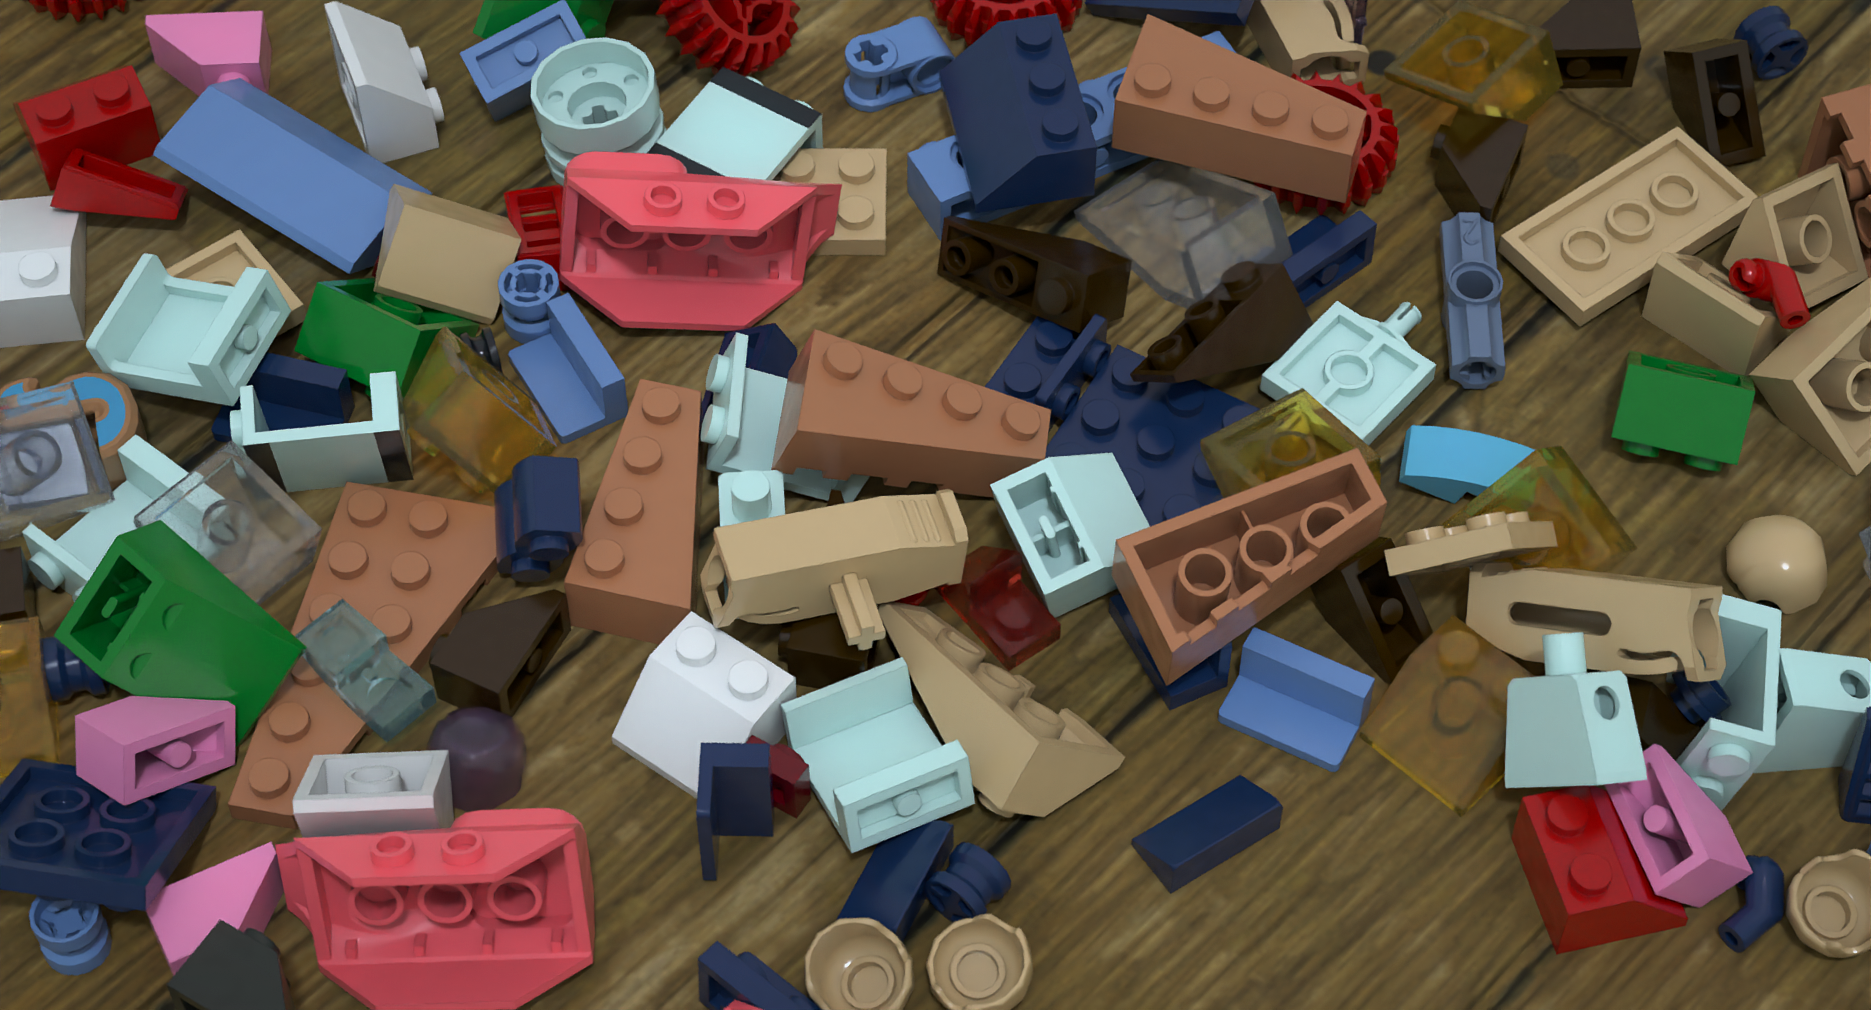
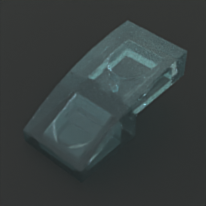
M343 599L295 635L307 647L302 656L336 695L386 742L390 741L437 702L434 687L389 650L386 635Z

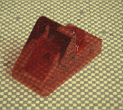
M981 546L966 555L961 583L953 585L943 584L934 588L1003 666L1010 671L1058 641L1061 635V624L1021 581L1022 555L1018 550Z

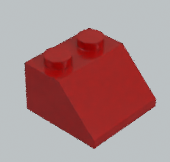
M124 65L13 103L17 117L50 191L55 190L61 169L73 148L76 149L77 147L128 165L153 156L157 144L160 142L151 104L132 65Z
M1593 785L1572 786L1522 797L1511 839L1556 955L1686 926L1688 917L1682 903L1655 894L1606 790Z

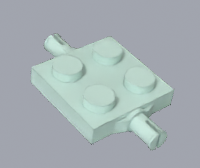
M1336 301L1278 361H1275L1262 374L1260 390L1292 411V414L1273 431L1276 442L1280 446L1285 442L1284 449L1293 450L1312 429H1317L1318 431L1325 432L1350 450L1358 448L1362 453L1434 380L1436 364L1413 350L1404 339V336L1422 320V315L1416 306H1413L1410 310L1411 303L1403 302L1385 322L1380 323L1377 320L1362 317Z

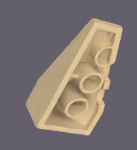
M1871 277L1790 334L1749 374L1778 419L1845 472L1856 476L1871 462Z
M895 601L879 604L881 620L900 657H903L907 663L909 674L945 744L958 740L967 753L972 784L980 791L979 801L989 810L1008 818H1012L1015 813L1045 817L1120 767L1125 756L1085 720L1068 708L1061 709L1058 715L1030 698L1036 688L1034 684L1020 674L1012 675L998 666L982 663L987 655L985 649L925 607Z

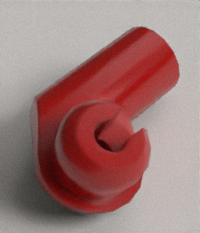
M1741 258L1731 266L1729 283L1732 288L1742 292L1747 297L1773 303L1781 327L1795 329L1803 326L1810 320L1811 315L1795 271L1791 267L1761 258Z

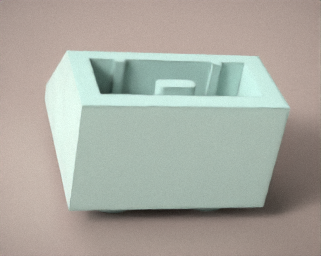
M1113 453L1048 457L990 484L998 512L1051 620L1118 589L1112 577L1116 539L1150 527Z

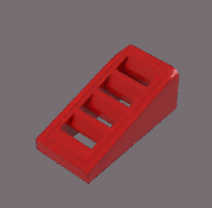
M76 147V149H72L61 169L50 207L71 211L176 220L189 189L176 182Z
M563 185L506 191L504 193V202L507 218H509L522 239L515 262L526 259L544 261L554 268L559 279ZM555 210V213L521 217V215ZM559 280L560 291L572 290Z

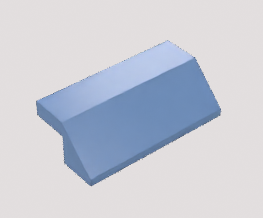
M241 78L209 85L157 144L153 156L348 274L375 266V262L380 254L389 193L393 184L426 194H433Z

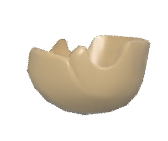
M1771 515L1751 519L1740 527L1726 546L1727 574L1750 602L1755 603L1759 600L1772 601L1779 606L1784 614H1793L1815 604L1827 587V564L1823 541L1811 527L1800 519L1787 515Z
M1851 849L1841 854L1817 856L1802 866L1800 872L1794 876L1786 891V917L1803 944L1832 958L1857 956L1871 950L1870 854L1862 850Z
M989 913L977 915L972 919L965 918L953 922L934 939L926 962L933 995L948 1010H1011L1024 999L1033 977L1031 949L1022 930L1012 927Z
M871 918L838 919L816 934L804 956L805 985L809 996L821 1010H903L915 987L912 957L907 952L904 944L892 931L879 921Z

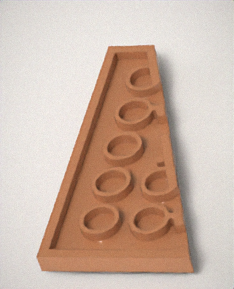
M346 481L291 634L301 641L307 649L258 720L228 802L232 818L290 829L298 828L293 814L292 800L313 755L349 754L364 734L370 736L384 718L382 710L399 689L405 691L428 662L432 648L438 638L444 633L450 634L462 617L461 609L481 584L487 586L498 572L494 506Z

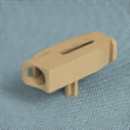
M1254 0L1246 23L1271 69L1291 77L1292 73H1295L1302 80H1310L1317 70L1321 79L1333 80L1340 73L1343 83L1351 86L1360 81L1362 83L1365 82L1369 52L1366 46L1354 43L1353 22L1344 0ZM1331 56L1335 57L1337 68L1340 70H1336L1333 67ZM1351 62H1354L1353 71L1344 70L1350 68Z
M950 489L938 490L936 494L880 496L714 528L713 533L715 545L700 574L702 592L714 628L729 626L737 618L751 623L779 624L837 613L848 646L857 644L859 650H866L872 648L874 640L884 639L886 636V631L876 606L877 604L896 601L943 584L953 585L961 583L969 541L967 527L954 493ZM726 576L729 591L726 603L722 606L717 587Z
M1475 562L1469 576L1465 645L1469 652L1487 653L1503 651L1523 660L1544 663L1542 635L1583 632L1587 669L1621 671L1623 674L1634 675L1685 671L1687 681L1705 682L1721 680L1726 667L1718 615L1722 601L1723 586L1570 568L1548 569L1547 567L1514 570L1510 562ZM1671 651L1678 656L1663 657L1651 653ZM1699 651L1702 653L1704 657V660L1706 662V668H1704L1703 659L1699 654Z

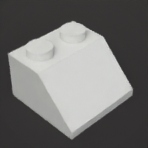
M337 1L324 4L340 85L366 153L380 162L386 163L439 148L436 123L445 121L436 88L425 89L423 81L428 80V74L419 46L408 47L399 25Z
M691 611L649 655L612 734V743L697 799L701 742L746 743L751 735H754L771 745L778 743L786 734L780 704L797 698L796 678L719 628H714V625Z
M449 750L313 755L292 800L293 814L302 837L450 828L454 822Z

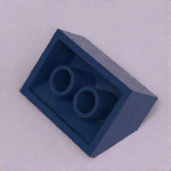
M1057 13L998 22L939 71L940 84L975 213L1094 195L1097 145Z

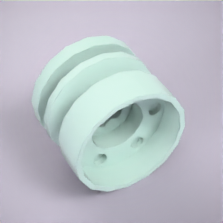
M604 37L581 39L558 48L545 58L531 78L530 97L536 121L541 130V141L545 149L547 166L555 181L560 185H564L566 166L574 157L592 151L647 153L667 130L664 125V115L660 108V95L655 70L647 55L629 42Z

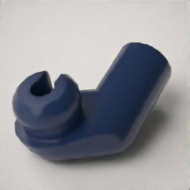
M1745 856L1753 871L1751 875L1737 883V886L1745 891V905L1718 928L1724 943L1738 953L1750 947L1780 922L1785 914L1784 873L1778 863L1768 856Z

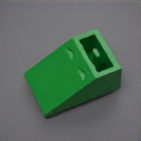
M162 520L120 534L115 538L53 635L102 679L136 696L223 700L235 705L236 747L242 745L307 649L301 641Z

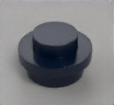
M1685 671L1672 673L1677 687L1670 692V695L1676 706L1690 722L1696 724L1701 719L1707 722L1710 717L1722 720L1721 713L1732 704L1717 680L1705 682L1687 681Z

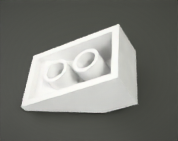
M53 196L0 200V348L85 340L87 212L50 207Z

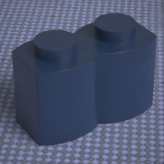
M529 456L519 461L513 467L512 479L504 482L495 490L496 561L499 573H510L512 579L520 582L545 580L550 577L551 572L562 565L564 558L569 555V551L576 548L582 542L580 468L577 458Z

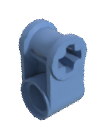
M912 17L900 24L880 31L859 35L847 44L845 50V62L850 69V74L845 79L843 87L845 100L851 107L857 110L875 112L922 94L935 93L942 89L939 71L954 60L955 56L932 22L926 17ZM864 51V60L861 61V52ZM876 85H879L878 95H876Z

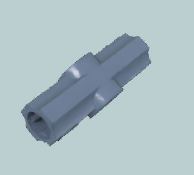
M1459 212L1454 218L1441 222L1439 230L1444 293L1441 321L1447 334L1450 379L1458 381L1464 389H1486L1488 385L1503 380L1505 375L1500 309L1503 279L1501 273L1497 270L1493 223L1483 219L1480 213Z

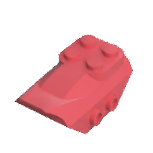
M601 151L585 152L574 157L567 164L564 172L559 280L620 327L737 331L750 328L802 289L807 261L825 240L834 235L842 184L786 182L688 174L687 168L681 161L668 155Z
M561 809L477 810L464 813L455 819L450 828L294 838L293 842L275 845L287 909L299 918L313 935L319 972L371 1010L517 1009L593 963L595 941L594 887L587 836L579 820L574 815Z

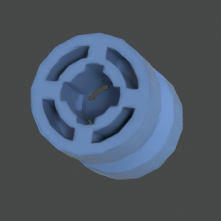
M535 259L519 260L507 266L500 274L498 280L500 301L503 306L504 326L512 339L526 344L550 333L546 302L561 295L558 274L551 265Z
M39 896L32 902L29 912L30 925L35 937L40 942L42 954L52 969L64 975L77 976L91 972L104 962L110 953L112 938L108 924L102 916L100 904L74 900L47 901Z

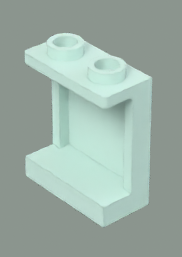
M144 253L125 280L100 322L94 328L87 340L86 347L103 373L112 374L126 383L129 388L234 406L240 396V386L247 385L289 316L291 309L268 270L246 267L236 285L232 287L173 277L167 272L157 255Z

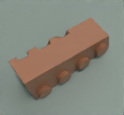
M1147 14L1115 98L1112 148L1346 203L1360 159L1367 111Z
M1358 448L1116 539L1112 577L1166 686L1378 538L1387 500Z

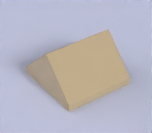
M1828 164L1753 199L1721 264L1729 271L1731 266L1741 258H1761L1788 265L1797 275L1808 308L1868 279L1839 164ZM1767 302L1769 305H1771V306L1774 308L1773 303Z
M393 184L389 193L374 292L491 325L500 304L498 289L500 274L507 266L514 263L522 239L509 218Z
M1662 252L1657 259L1641 317L1726 371L1748 376L1791 331V329L1781 327L1776 311L1771 305L1765 301L1747 297L1742 292L1734 290L1729 283L1728 275L1701 258L1692 255Z

